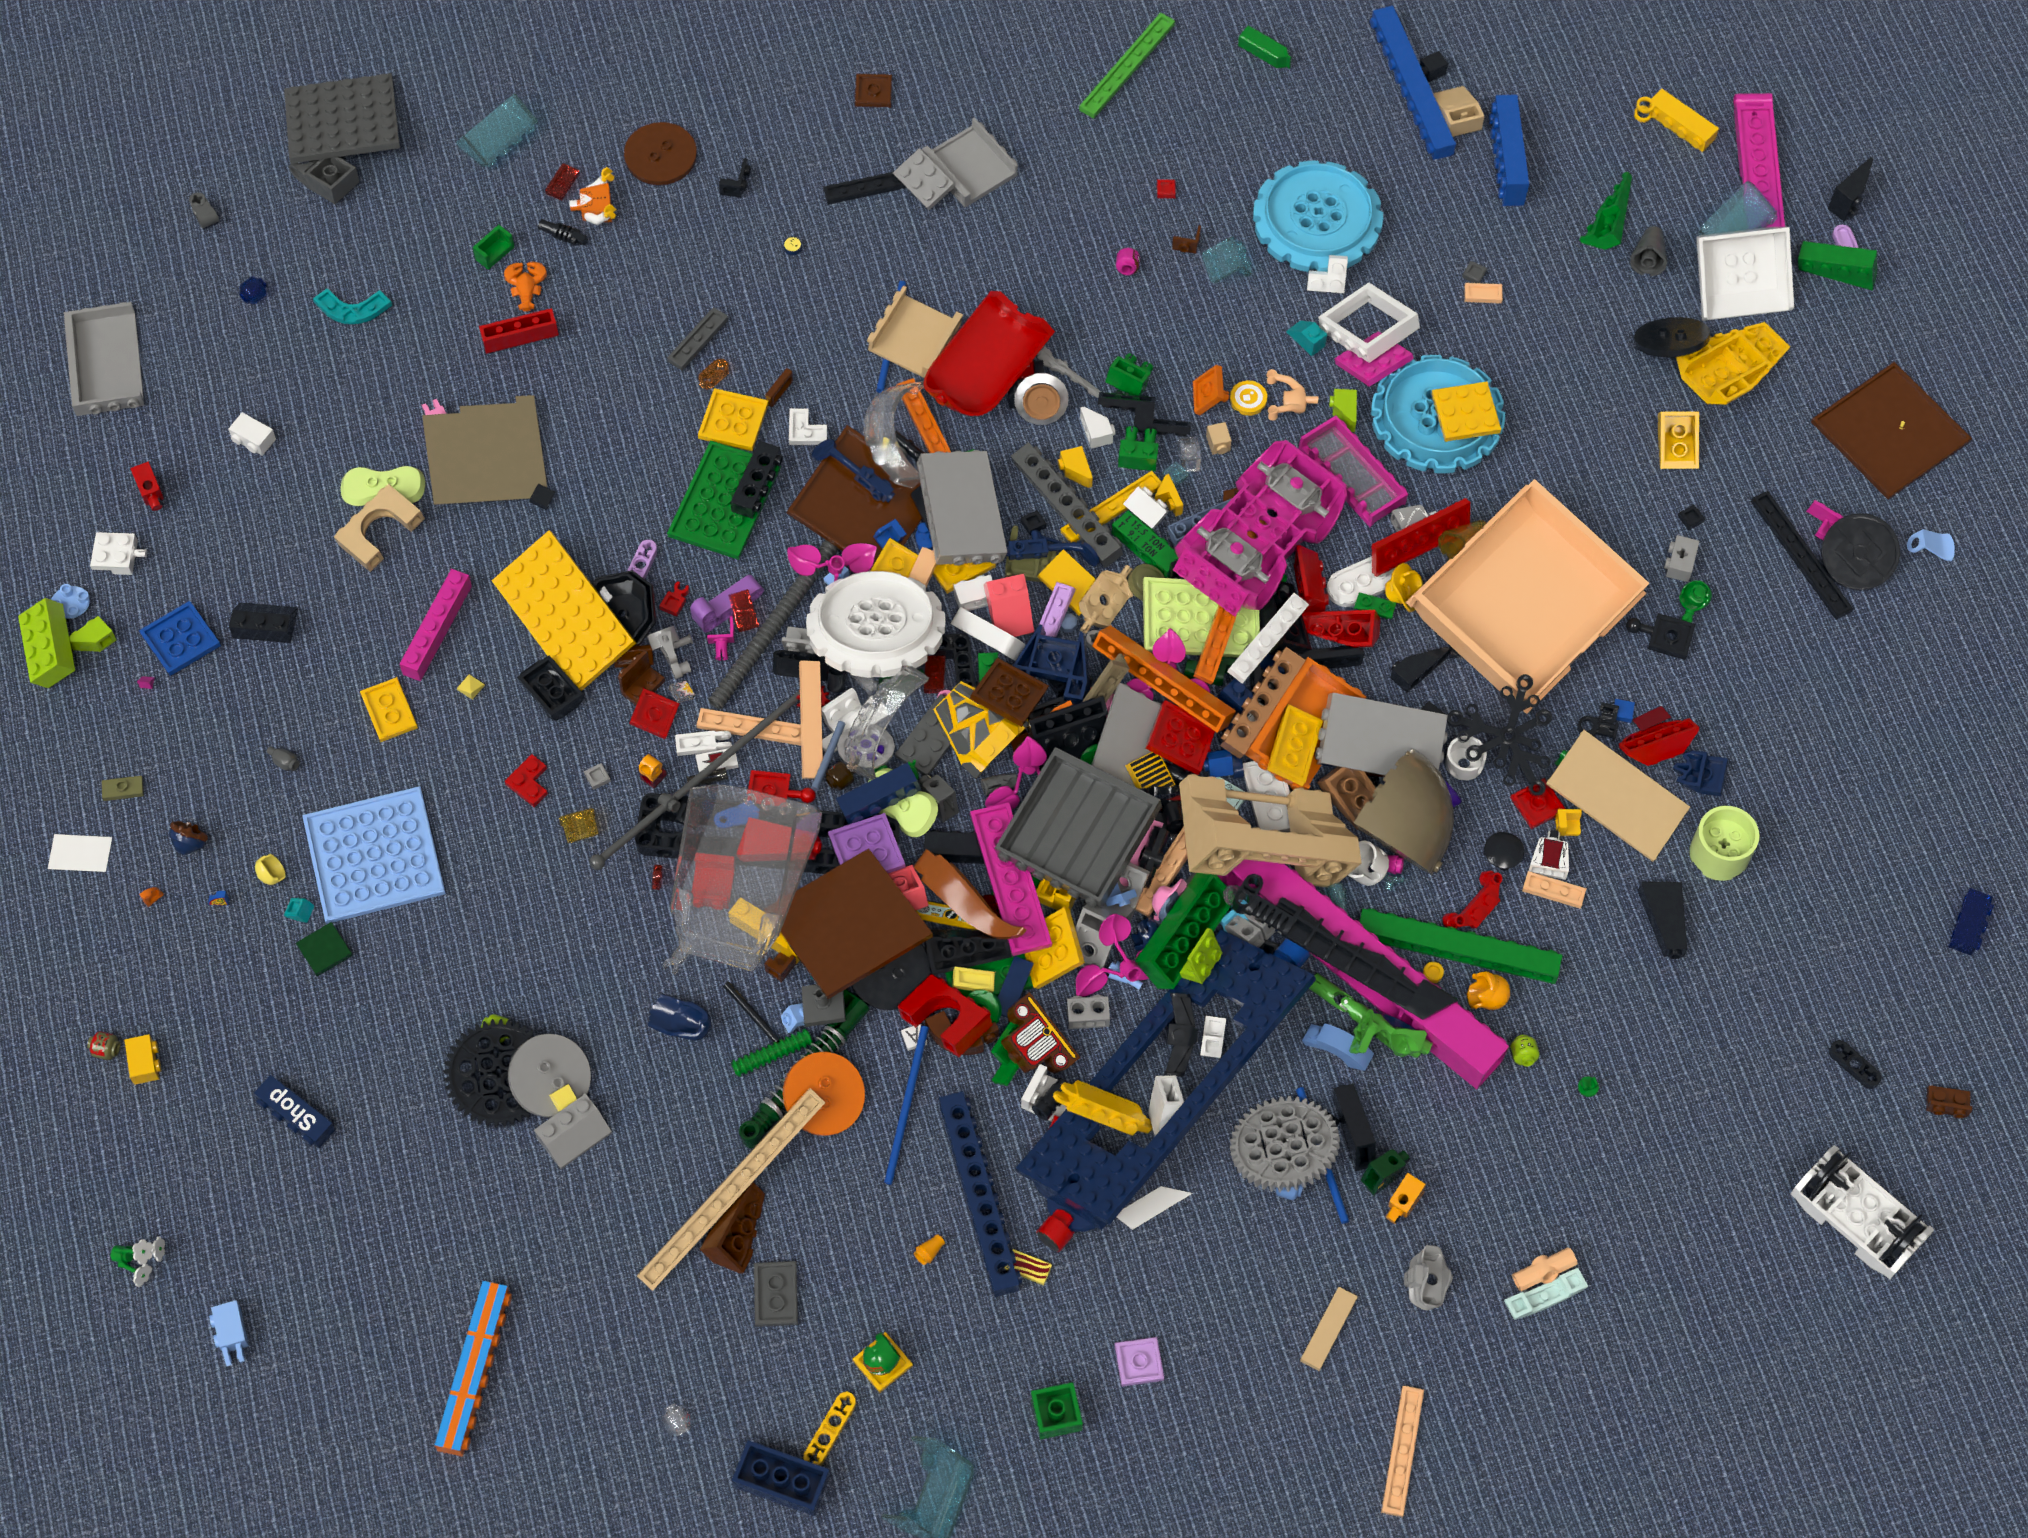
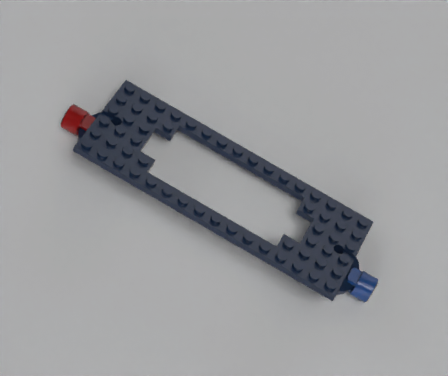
M1223 930L1218 932L1215 937L1221 948L1222 955L1203 984L1181 978L1175 988L1168 990L1088 1084L1107 1092L1114 1088L1174 1018L1170 993L1190 994L1191 1002L1203 1008L1216 993L1243 1006L1232 1019L1234 1024L1244 1028L1245 1031L1145 1149L1128 1141L1115 1156L1090 1142L1101 1129L1098 1123L1067 1109L1062 1113L1015 1168L1019 1174L1033 1181L1040 1195L1047 1199V1209L1051 1216L1036 1231L1039 1239L1047 1247L1060 1252L1071 1240L1074 1232H1085L1095 1228L1102 1230L1106 1224L1110 1225L1316 981L1314 974L1301 969V966L1310 957L1309 951L1285 938L1275 950L1274 955L1271 953L1267 954L1264 950Z

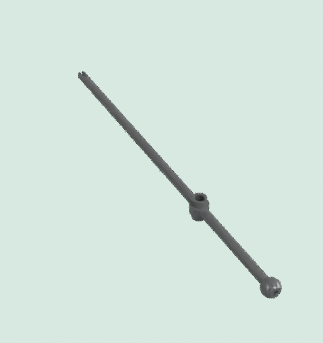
M796 692L673 795L662 793L658 798V803L661 805L603 853L593 855L589 861L590 866L594 870L602 869L609 857L665 811L677 812L680 808L679 799L799 700L796 697L800 692Z

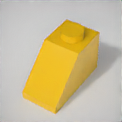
M1083 447L1060 451V459H1057L1059 470H1063L1066 478L1091 488L1093 477Z

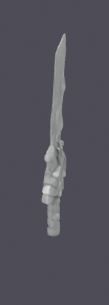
M1044 345L1043 349L1037 354V358L1043 360L1045 367L1050 368L1052 371L1060 372L1061 375L1066 374L1071 378V381L1080 384L1087 389L1089 394L1098 398L1100 390L1069 369L1066 360L1055 359L1051 351Z

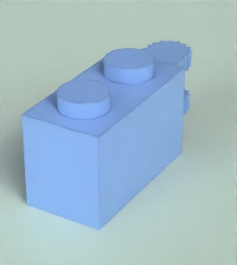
M235 1300L211 1307L210 1323L212 1328L215 1327L217 1333L213 1335L216 1348L220 1347L226 1366L232 1365L230 1352L234 1350L237 1351L238 1360L244 1362L243 1348L248 1347L249 1344L241 1306Z

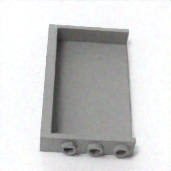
M132 302L64 312L71 400L76 416L144 406L136 314Z
M973 450L971 452L954 451L948 453L938 451L920 454L917 468L936 565L981 564L983 562L996 564L1003 562L1007 554V548L987 451Z
M1119 683L1113 692L1115 695L1092 766L1135 787L1125 765L1151 753V751L1145 748L1161 704L1148 699L1143 693L1132 690L1127 684Z
M1330 693L1328 694L1327 705L1323 709L1321 717L1324 723L1323 728H1320L1318 739L1321 741L1320 747H1317L1315 752L1317 765L1327 764L1385 776L1390 769L1398 767L1395 765L1396 762L1407 751L1410 752L1411 749H1415L1425 756L1439 771V765L1444 759L1442 747L1447 740L1445 729L1448 715Z

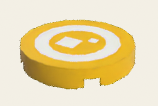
M1246 380L1239 382L1231 390V406L1242 415L1252 416L1258 414L1267 404V392L1261 384L1255 381Z

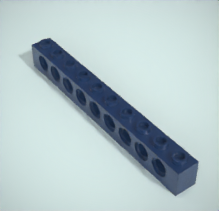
M963 1091L939 1097L940 1110L994 1298L1019 1291V1284L1022 1283L1020 1272L1015 1271L1013 1265L1016 1264L1015 1254L1013 1251L1010 1252L1008 1244H1011L1008 1231L1004 1232L1002 1227L1005 1221L1002 1212L998 1213L996 1205H999L997 1193H992L993 1179L991 1173L987 1174L985 1169L988 1166L986 1155H981L982 1141L980 1135L976 1136L974 1131L977 1128L974 1116L970 1117L969 1114L971 1109L969 1097L965 1098ZM957 1113H960L964 1117L961 1119H955L953 1116ZM962 1132H966L969 1134V1136L967 1138H961L959 1137V1134ZM971 1151L975 1155L973 1157H966L964 1154ZM973 1170H977L981 1174L979 1176L974 1177L971 1176L969 1173ZM981 1189L984 1190L986 1194L983 1196H978L975 1194V1192ZM983 1209H989L992 1213L989 1215H983L981 1211ZM994 1228L997 1230V1233L990 1235L986 1231ZM994 1248H1001L1003 1252L997 1255L992 1250ZM1006 1266L1009 1269V1272L1006 1274L998 1272V1269Z

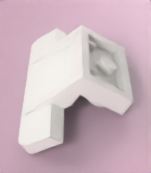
M850 688L823 706L821 713L825 724L832 733L822 739V748L826 752L838 721H843L846 724L842 732L843 734L847 729L855 725H876L887 718L888 709L882 700L865 710L860 704L856 691Z

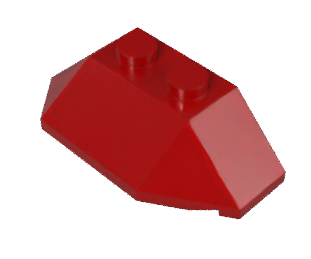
M1690 718L1683 721L1663 722L1644 731L1628 735L1619 743V748L1627 756L1647 766L1655 765L1658 762L1684 753L1698 733L1699 726Z

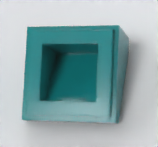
M291 898L283 916L307 923L314 905L304 898Z

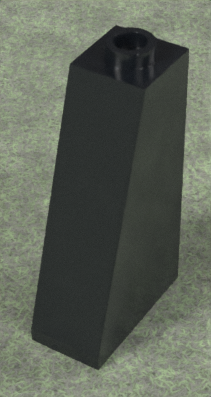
M1641 882L1638 894L1663 957H1670L1671 959L1684 957L1687 951L1682 882Z
M1354 1084L1341 1085L1333 1088V1101L1355 1171L1367 1169L1369 1163L1375 1160L1376 1141Z

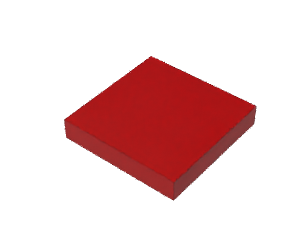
M643 688L629 724L666 739L680 703Z
M1545 778L1541 779L1546 786L1545 792L1542 795L1533 796L1530 794L1528 787L1510 797L1531 830L1555 818L1558 809H1565L1552 788L1546 784ZM1537 785L1533 786V790L1539 792L1540 788Z

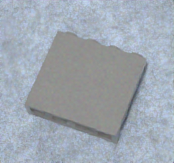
M972 118V126L931 150L928 145L922 148V151L954 182L956 186L950 192L964 208L1017 176L1018 164L1016 160L1007 154L1006 149L996 142L995 137L989 134L984 125L975 118Z

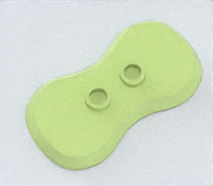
M403 466L390 471H375L358 467L349 470L344 475L341 481V496L350 505L363 506L368 501H371L381 488H385L389 484L411 503H415L424 494L425 477L419 469L410 466Z
M880 769L870 778L869 781L893 769ZM919 791L914 796L907 797L896 805L881 810L879 814L885 813L887 816L896 819L900 829L906 835L920 837L933 825L938 813V804L932 795Z

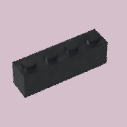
M931 830L925 833L924 851L928 849L935 855H941L949 863L985 864L975 831L961 833L959 831L941 832L939 830Z

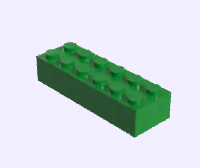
M1195 874L1136 958V964L1157 989L1175 988L1182 978L1180 971L1188 961V956L1206 929L1210 928L1214 932L1232 906L1234 896L1217 875Z

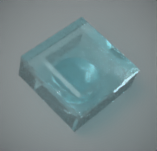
M1174 462L1162 472L1163 478L1167 474L1170 475L1175 488L1189 477V473L1177 462Z

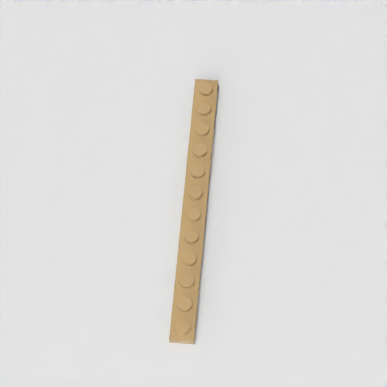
M811 1088L802 1095L637 1274V1277L652 1291L825 1104Z

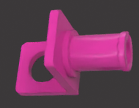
M730 616V634L707 635L708 644H715L716 646L715 659L721 661V653L723 661L728 659L727 643H734L733 616Z

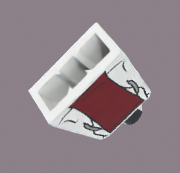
M1550 830L1548 831L1547 838H1539L1528 871L1566 880L1569 872L1568 843L1559 840L1560 832Z

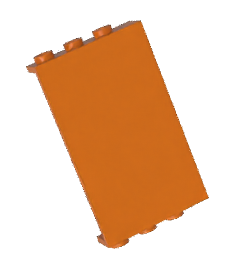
M1307 657L1245 755L1258 763L1261 769L1267 770L1283 712L1288 704L1321 719L1323 709L1327 705L1328 694L1338 693L1364 699L1366 696L1358 688L1347 684L1342 677L1331 673L1326 666L1320 665ZM1318 739L1307 780L1303 786L1273 772L1271 773L1274 774L1277 780L1290 785L1292 790L1295 788L1308 790L1310 788L1309 784L1321 767V765H1317V759H1315V752L1317 747H1320L1321 740Z

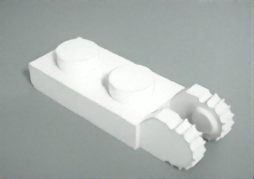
M706 731L675 735L677 756L728 749L732 746L730 742L716 743V740L730 739L731 733L729 731Z

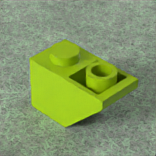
M99 616L89 620L85 626L78 631H74L69 637L73 651L101 652L116 641L112 630Z

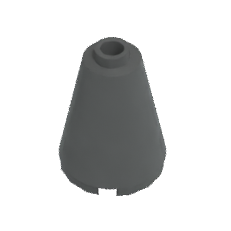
M1652 226L1647 228L1631 254V267L1640 275L1646 273L1650 274V276H1656L1661 274L1666 268L1667 254L1664 234L1659 227Z

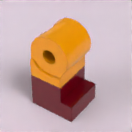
M650 754L646 755L639 764L640 779L654 789L667 775V772L662 769V763Z

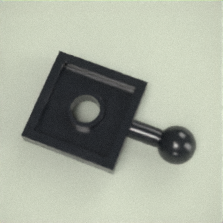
M1658 613L1654 627L1641 624V621L1637 618H1631L1627 621L1626 628L1630 633L1640 631L1651 634L1648 645L1649 650L1686 660L1696 624ZM1672 633L1677 639L1671 640L1667 637V634Z

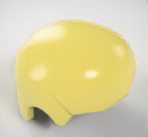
M269 854L256 861V875L264 884L274 885L285 878L283 865L274 855Z

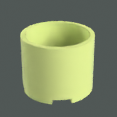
M1719 806L1711 809L1701 819L1690 845L1692 862L1703 872V875L1714 880H1731L1733 877L1741 874L1747 868L1759 842V829L1755 820L1747 812L1737 807Z

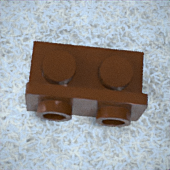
M1929 1085L1927 1087L1926 1111L1932 1112L1935 1115H1953V1117L1960 1119L1968 1117L1972 1112L1970 1091Z

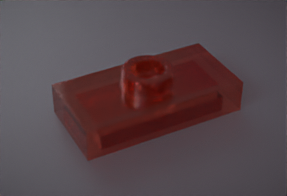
M562 163L546 187V195L562 201L578 177L579 170Z
M745 589L729 594L738 631L743 632L759 627L749 590Z
M927 656V662H925L924 693H940L944 690L945 656Z

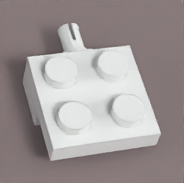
M96 532L90 566L92 570H111L113 574L132 575L135 557H147V549H137L138 540L135 534Z

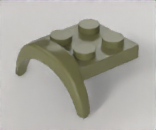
M1016 525L1012 527L1010 541L1017 540L1018 526ZM1050 551L1047 557L1040 559L1009 560V556H1007L1005 578L1024 574L1025 580L1042 582L1037 576L1055 558L1056 551Z

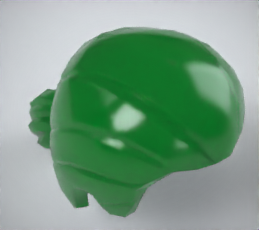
M1694 580L1683 587L1679 599L1686 611L1681 620L1692 623L1695 611L1704 609L1710 603L1712 598L1711 589L1703 581Z

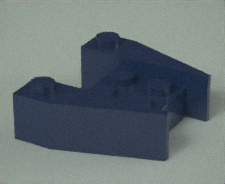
M1039 624L1013 666L1032 677L1066 682L1065 701L1071 700L1073 705L1081 703L1090 691L1087 643L1084 633L1080 632L1078 642L1045 636L1044 627Z

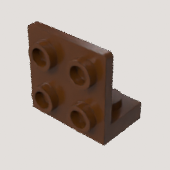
M645 650L641 654H637L633 658L632 663L627 668L624 667L618 675L621 695L634 705L637 704L643 688L655 692L665 682V678L650 667L648 653Z

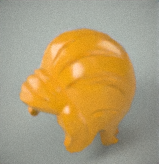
M1488 971L1472 974V978L1477 981L1472 983L1467 991V998L1471 1009L1485 1008L1497 1010L1507 1004L1510 998V986L1505 978Z

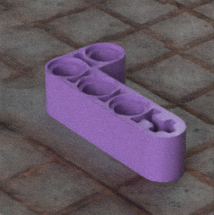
M747 575L709 602L704 597L695 600L690 607L692 619L703 632H709L730 618V616H733L758 599L763 594L764 589L752 575Z

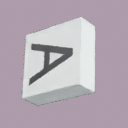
M921 1024L917 1028L912 1026L901 1030L908 1051L916 1048Z

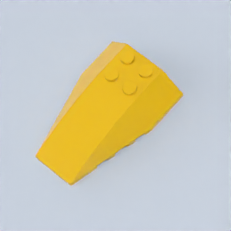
M1766 322L1746 326L1743 330L1738 331L1734 329L1727 334H1715L1714 337H1710L1709 343L1701 350L1676 357L1681 379L1706 404L1726 405L1751 391L1790 349V346Z

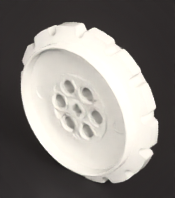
M886 571L861 572L834 581L825 587L826 593H819L810 605V613L807 614V635L810 637V645L819 657L825 656V662L839 671L845 670L851 673V675L859 677H891L900 675L908 669L913 670L927 662L928 654L933 655L937 652L942 644V634L945 633V612L942 611V604L935 593L932 591L926 592V586L911 577L907 578L901 574Z

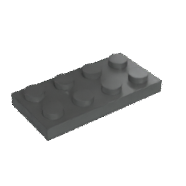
M942 694L938 696L895 753V757L904 763H912L915 759L914 767L923 775H930L952 746L933 710L945 698Z

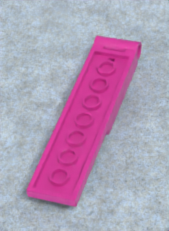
M1772 93L1734 95L1735 129L1740 177H1742L1747 230L1785 227Z

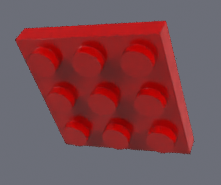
M1164 700L1145 749L1198 775L1202 770L1215 731L1184 709Z

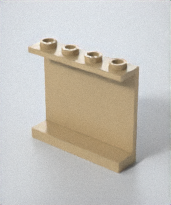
M903 286L900 292L897 291L895 293L892 305L887 306L884 318L878 320L876 331L870 333L867 340L869 343L868 351L925 378L932 363L952 340L961 326L963 314L956 312L953 318L906 296L907 287Z

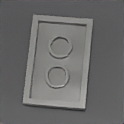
M920 148L893 172L895 177L928 210L935 206L956 186Z

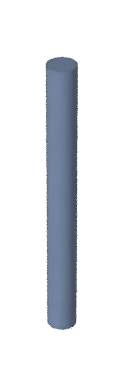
M838 721L812 783L811 789L814 791L819 790L846 725L843 721Z

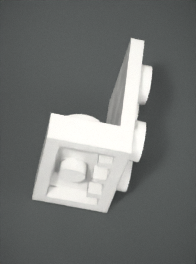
M1039 1064L1021 1099V1108L1034 1113L1032 1106L1056 1083L1057 1079L1047 1075V1067ZM1063 1104L1057 1106L1055 1113L1048 1120L1052 1121L1054 1115L1060 1117L1067 1109L1066 1106Z

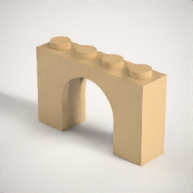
M389 484L385 488H381L377 495L371 501H368L358 514L352 516L350 522L340 528L334 536L338 545L370 572L384 559L380 551L365 538L366 530L374 520L381 517H391L412 532L425 519L416 506Z

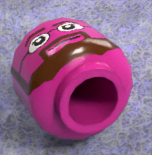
M1132 248L1121 249L1116 256V269L1123 275L1135 274L1140 266L1139 253Z

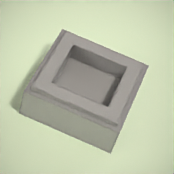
M602 763L584 771V775L593 790L611 782Z

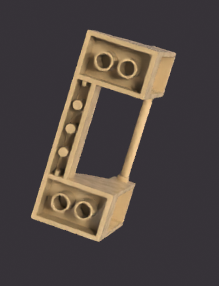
M1196 774L1188 775L1179 783L1189 872L1226 876L1246 859L1295 865V870L1304 880L1312 883L1314 886L1333 888L1362 864L1358 837L1346 828L1345 823L1333 815L1331 795L1328 792L1295 788L1286 797L1234 791L1225 788L1224 779H1216L1213 776L1200 777ZM1226 798L1286 805L1290 832L1261 830L1258 827L1251 828V825L1239 815L1238 810L1229 804Z

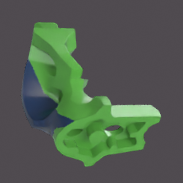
M1370 1009L1365 1013L1353 1031L1354 1038L1349 1052L1352 1054L1366 1053L1375 1034L1377 1039L1389 1047L1396 1056L1400 1057L1410 1055L1417 1058L1421 1053L1426 1055L1430 1052L1432 1043L1425 1039L1427 1036L1426 1031L1416 1030L1395 1017L1380 1014Z

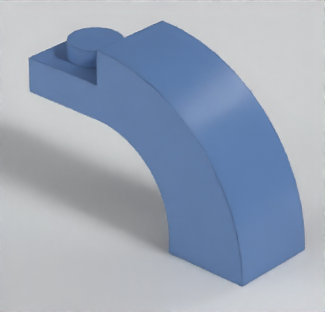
M1311 1024L1302 1040L1306 1046L1331 1052L1342 1059L1348 1067L1363 1071L1366 1070L1374 1055L1369 1048L1366 1053H1350L1349 1050L1354 1036L1329 1024H1324L1323 1027Z

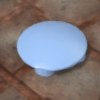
M63 584L51 599L63 604L66 619L82 615L90 604L88 592L81 587L71 586L70 584Z

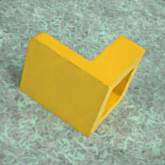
M1558 809L1555 816L1556 831L1560 832V836H1580L1581 809Z

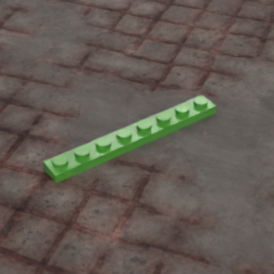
M1160 12L1081 103L1079 111L1094 119L1175 26V20Z

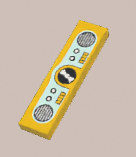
M928 901L927 907L915 910L922 920L977 930L958 916L948 905Z

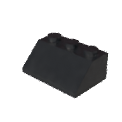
M239 603L232 610L229 629L235 639L291 643L298 608Z

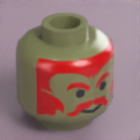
M102 1031L97 1032L93 1037L91 1036L87 1043L91 1056L103 1060H111L113 1057H116L121 1046L116 1035Z

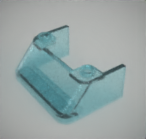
M912 1436L911 1441L924 1449L921 1455V1466L928 1472L915 1510L905 1509L899 1516L882 1514L881 1518L901 1531L920 1538H951L974 1475V1466L969 1460L938 1439Z

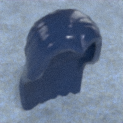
M663 993L656 999L657 1003L653 1004L649 1012L651 1015L649 1016L648 1026L666 1035L697 1041L706 1037L711 1028V1017L705 1009L692 1001H683Z

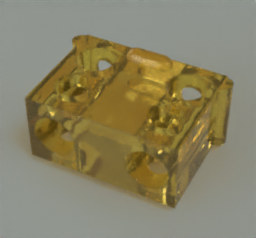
M586 809L559 818L567 843L599 835L594 819V809Z

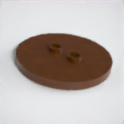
M656 122L642 126L633 132L625 144L624 158L629 172L638 180L652 185H667L681 180L690 173L696 163L697 150L693 137L684 128L673 123Z

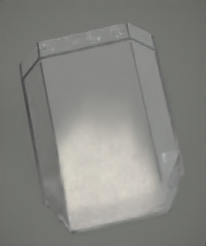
M714 784L690 788L670 904L671 913H674L677 925L675 930L679 937L680 950L699 957L754 971L781 932L818 835L822 811L813 805L743 787Z

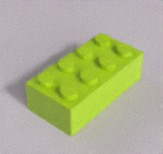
M44 598L20 614L18 618L30 683L50 688L74 672L75 666L63 604Z

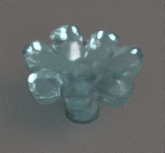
M1389 872L1388 874L1386 873L1384 876L1386 880L1385 889L1392 891L1394 883L1404 882L1406 878L1394 876V874Z

